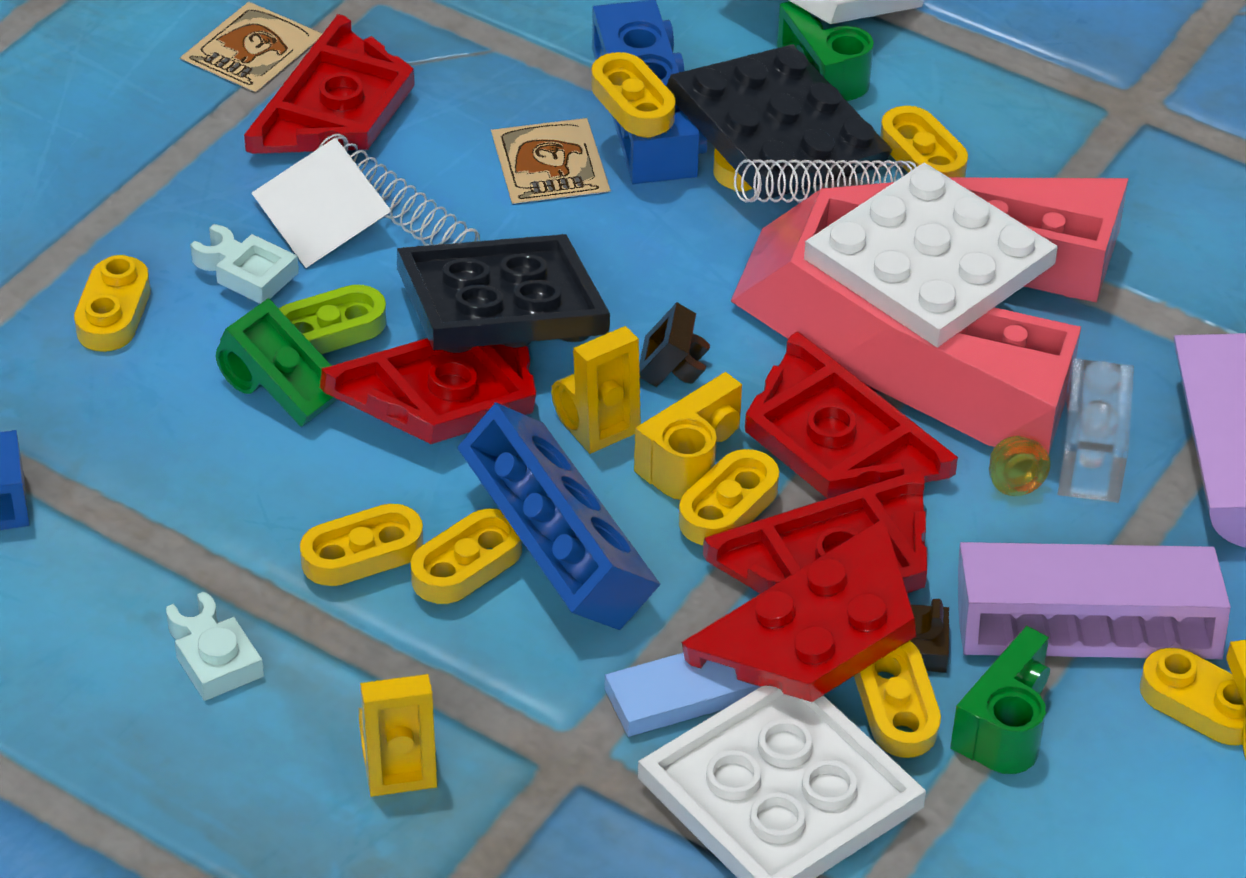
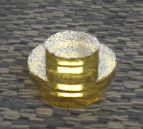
M1012 436L1002 440L996 445L990 456V479L1000 492L1009 496H1022L1033 492L1043 484L1050 471V458L1044 447L1039 442L1023 436Z

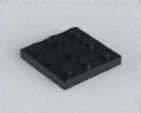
M793 44L671 74L666 85L674 95L675 104L735 170L743 160L747 159L751 161L759 159L762 161L786 160L788 162L790 160H798L800 162L802 160L812 162L815 160L823 162L828 160L835 162L840 160L847 162L853 160L858 162L879 160L884 162L888 160L893 150L875 132L872 125L856 112L841 96L840 92L808 61L807 57ZM749 162L743 163L740 166L738 173L741 177ZM757 162V163H754V164H755V165L757 166V168H758L761 163H760V162ZM770 162L766 164L771 168L772 164L774 163ZM783 162V163H778V164L783 168V166H784L786 163ZM790 163V164L795 168V166H796L798 163ZM802 163V164L807 168V166H808L810 163ZM814 163L818 168L821 163ZM826 163L830 168L833 163ZM838 163V164H839L841 167H843L845 163ZM851 163L853 168L855 167L856 163ZM863 163L862 165L866 168L868 163ZM752 164L747 169L744 180L754 190L753 184L756 169ZM765 165L761 166L759 170L762 182L759 197L762 200L768 198L766 177L769 170ZM777 165L771 170L774 180L771 198L780 196L778 177L781 170ZM789 165L783 170L786 178L784 195L791 193L790 177L793 170ZM801 165L795 170L798 177V191L802 190V177L805 171ZM811 165L807 171L810 176V187H813L817 169ZM825 165L819 170L822 176V184L826 182V176L829 171ZM835 165L831 171L834 180H837L840 169ZM849 165L843 170L845 177L851 175L852 169ZM860 165L855 169L856 174L864 171ZM871 165L868 167L867 171L875 168ZM795 174L793 175V178H792V190H793V192H795V189H796ZM807 174L804 178V189L808 188ZM817 174L816 186L820 185L819 174ZM829 174L828 182L832 181L831 174ZM769 175L768 178V190L770 194L772 185L771 175ZM781 175L780 178V190L782 194L784 187L783 175ZM758 176L756 177V190L758 185Z
M566 234L397 248V270L433 350L462 353L477 346L501 344L517 348L527 346L532 341L554 339L566 342H581L590 336L609 333L610 312Z

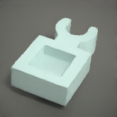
M213 224L209 228L211 246H205L197 241L190 244L192 262L195 266L207 271H216L217 283L259 304L267 298H272L299 273L297 255L253 234L240 243L234 240L233 233L228 228L221 225Z
M206 592L197 594L200 614L195 617L182 616L174 604L166 607L169 632L176 639L177 659L204 701L264 677L262 658L234 617L220 623L217 622L216 604Z

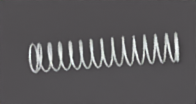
M333 134L320 144L319 148L328 139L339 136L337 140L343 139V148L346 152L348 146L355 147L356 152L350 155L351 158L355 155L354 162L357 159L358 153L365 154L366 159L358 164V167H360L365 162L361 170L362 172L368 160H374L375 166L365 175L367 178L370 172L374 170L373 175L368 180L369 182L375 176L377 167H384L385 173L374 183L373 187L375 189L379 180L384 176L382 183L375 189L376 191L384 184L387 174H393L395 180L384 190L381 197L383 200L393 192L397 181H403L405 187L394 197L391 207H389L391 211L400 203L407 188H413L415 194L404 204L401 214L393 216L392 212H390V216L386 215L384 217L391 219L394 224L401 226L405 232L411 233L415 239L421 240L424 246L429 245L424 241L430 238V244L433 245V236L440 231L448 216L454 217L455 223L448 228L442 241L436 245L447 241L459 223L464 224L465 231L453 243H456L463 235L459 241L461 243L466 233L471 231L475 233L474 242L477 241V236L478 241H480V235L477 230L473 228L467 229L466 223L464 221L457 222L454 214L447 215L446 209L442 206L437 207L435 200H427L425 193H417L415 186H407L405 179H397L395 172H387V168L383 164L377 165L376 158H368L366 151H358L357 145L349 144L347 138L343 135ZM394 183L391 191L385 196L386 191ZM404 190L400 199L395 203L396 198ZM423 195L425 201L415 210L411 221L403 223L402 217L412 207L416 196ZM413 198L412 203H411V204L409 205V207L405 210L406 205H407V204L410 202V200ZM426 203H434L435 208L425 217L421 228L413 230L412 224L422 214ZM421 206H423L422 210L415 217L417 211L421 208ZM436 210H444L445 216L434 226L431 235L423 238L422 231L432 221ZM433 213L432 217H431V218L429 219V221L425 224V222H426V220L428 219V217ZM400 217V223L396 222L394 218ZM443 220V222H442V224L440 225V227L436 230L437 226H438V225L440 224V222ZM410 224V230L406 229L404 225ZM451 228H453L448 237L445 238ZM420 231V237H417L414 233Z
M747 159L743 160L735 171L734 187L740 200L745 203L755 202L757 199L762 203L767 202L769 199L774 203L779 202L781 199L786 203L791 202L793 199L799 203L804 201L810 192V176L807 170L811 165L817 169L814 177V192H817V174H819L820 189H822V176L819 170L823 165L829 169L825 188H828L829 174H831L832 188L834 187V177L831 170L835 165L840 169L837 187H839L841 173L844 179V187L846 186V177L843 170L847 165L852 169L849 186H851L853 173L856 185H858L855 169L859 165L864 169L860 185H863L865 173L867 182L870 184L867 169L871 165L875 168L872 184H874L876 173L879 177V183H881V176L878 170L883 165L887 169L884 183H886L888 172L891 182H893L890 169L894 165L897 167L894 182L896 181L898 170L901 176H904L900 168L902 165H906L911 171L913 169L909 164L913 165L914 168H916V165L911 161L881 162L878 160L870 162L865 160L858 162L853 160L847 162L840 160L835 162L828 160L823 162L815 160L812 162L802 160L800 162L798 160H790L788 162L786 160L762 161L759 159L751 161ZM749 162L741 180L742 194L745 197L743 199L737 190L736 177L740 166L743 163ZM760 162L761 164L757 168V166L754 163ZM772 162L774 164L770 168L766 163ZM784 162L786 164L782 168L778 163ZM790 163H798V164H797V165L795 166V168H794ZM802 163H810V164H809V165L807 166V168H806ZM814 163H821L818 168ZM826 163H833L830 168ZM838 163H845V164H844L843 167H841ZM851 163H856L854 168L852 167ZM863 163H868L866 168L862 165ZM753 164L756 169L753 184L755 195L748 199L743 187L744 177L749 166ZM763 165L769 170L766 177L768 198L764 200L759 198L762 185L759 170ZM775 165L781 170L778 177L780 198L777 200L771 198L774 188L771 170ZM787 165L793 170L790 177V191L793 197L789 200L783 198L786 190V178L783 170ZM799 165L805 169L802 177L804 198L801 200L795 198L798 191V177L795 170ZM795 174L796 189L795 193L793 194L792 178ZM807 174L808 190H807V193L805 194V190H804V178H805V175ZM769 175H771L772 182L770 194L768 190ZM781 175H783V181H784V187H783V193H782V194H781V190H780V178H781ZM758 176V185L756 190V177Z

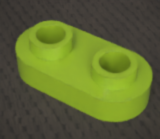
M366 285L344 286L288 303L279 308L321 354L370 340L384 330L387 322L384 296L377 289Z

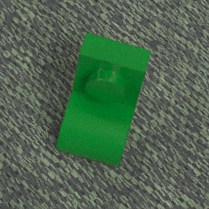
M791 1L780 3L777 47L793 44L807 57L808 61L840 92L846 101L864 96L870 86L874 45L872 36L865 30L853 26H839L824 30L820 20L816 17L813 18L805 9Z
M269 298L225 329L220 339L221 342L216 349L215 357L222 375L236 390L244 394H251L263 386L300 427L304 426L338 400L324 393L320 388L322 368L332 365Z
M1026 625L956 705L950 749L1002 774L1021 773L1027 771L1035 764L1039 755L1046 715L1045 702L1040 694L1050 675V668L1044 665L1049 641L1048 636Z

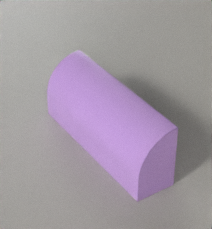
M1246 333L1174 335V346L1212 525L1224 539L1246 548Z
M960 542L958 610L964 655H1001L1027 625L1049 637L1046 656L1147 658L1153 652L1160 649L1179 648L1203 659H1223L1231 607L1215 547Z

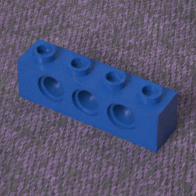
M656 0L593 6L592 50L595 60L605 54L614 52L635 55L645 62L665 86L671 74L685 71L681 53H673L674 35L671 21L662 20ZM676 104L673 126L668 131L651 138L639 137L626 131L612 116L632 184L698 177L699 154H706L707 138Z
M495 402L459 444L457 449L569 610L576 615L621 630L661 584L544 423Z

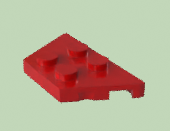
M337 14L244 134L245 150L252 154L314 152L326 138L333 134L343 135L347 138L349 144H356L358 150H368L415 86L414 68L400 57L389 54L385 50V46L372 36L364 40L352 32L351 20L344 15ZM335 137L328 139L323 145H325ZM338 139L340 144L344 147L343 139ZM348 146V150H356L354 146Z
M798 331L789 337L785 356L779 366L773 365L765 379L764 391L756 395L746 412L745 432L827 499L917 470H921L924 474L925 482L949 479L956 475L958 457Z
M428 338L322 368L320 388L324 393L429 444L471 432L495 402L527 415L533 413L536 399L534 378L529 373L530 356L528 346L514 348L499 344L477 346L466 352L451 353L444 350H433Z
M921 470L910 472L705 537L703 556L713 566L761 594L881 520L887 525L906 592L910 593L925 588L927 548L925 547L926 512L924 511L923 502L924 474Z
M881 520L681 642L685 661L689 665L700 669L707 660L735 668L737 680L760 687L773 686L780 689L783 694L813 702L916 637L914 615L887 525Z

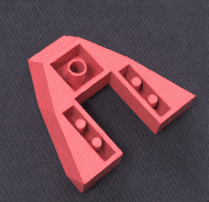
M949 177L1058 246L1055 264L1023 287L1097 303L1120 231L1129 178ZM894 182L822 188L762 228L731 298L732 303L787 339L798 331L864 384L988 446L1048 459L1073 380L1081 332L1080 326L994 307L937 348L804 259L806 240Z

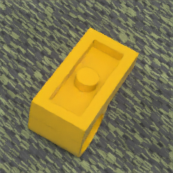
M626 326L574 347V373L552 384V401L558 417L589 454L634 435L635 427L641 424L639 338Z
M724 372L635 427L634 472L667 496L680 500L683 494L715 465L717 442L725 441L740 428L742 384L727 372Z
M429 674L360 683L362 707L358 709L359 727L370 797L437 788L433 694Z

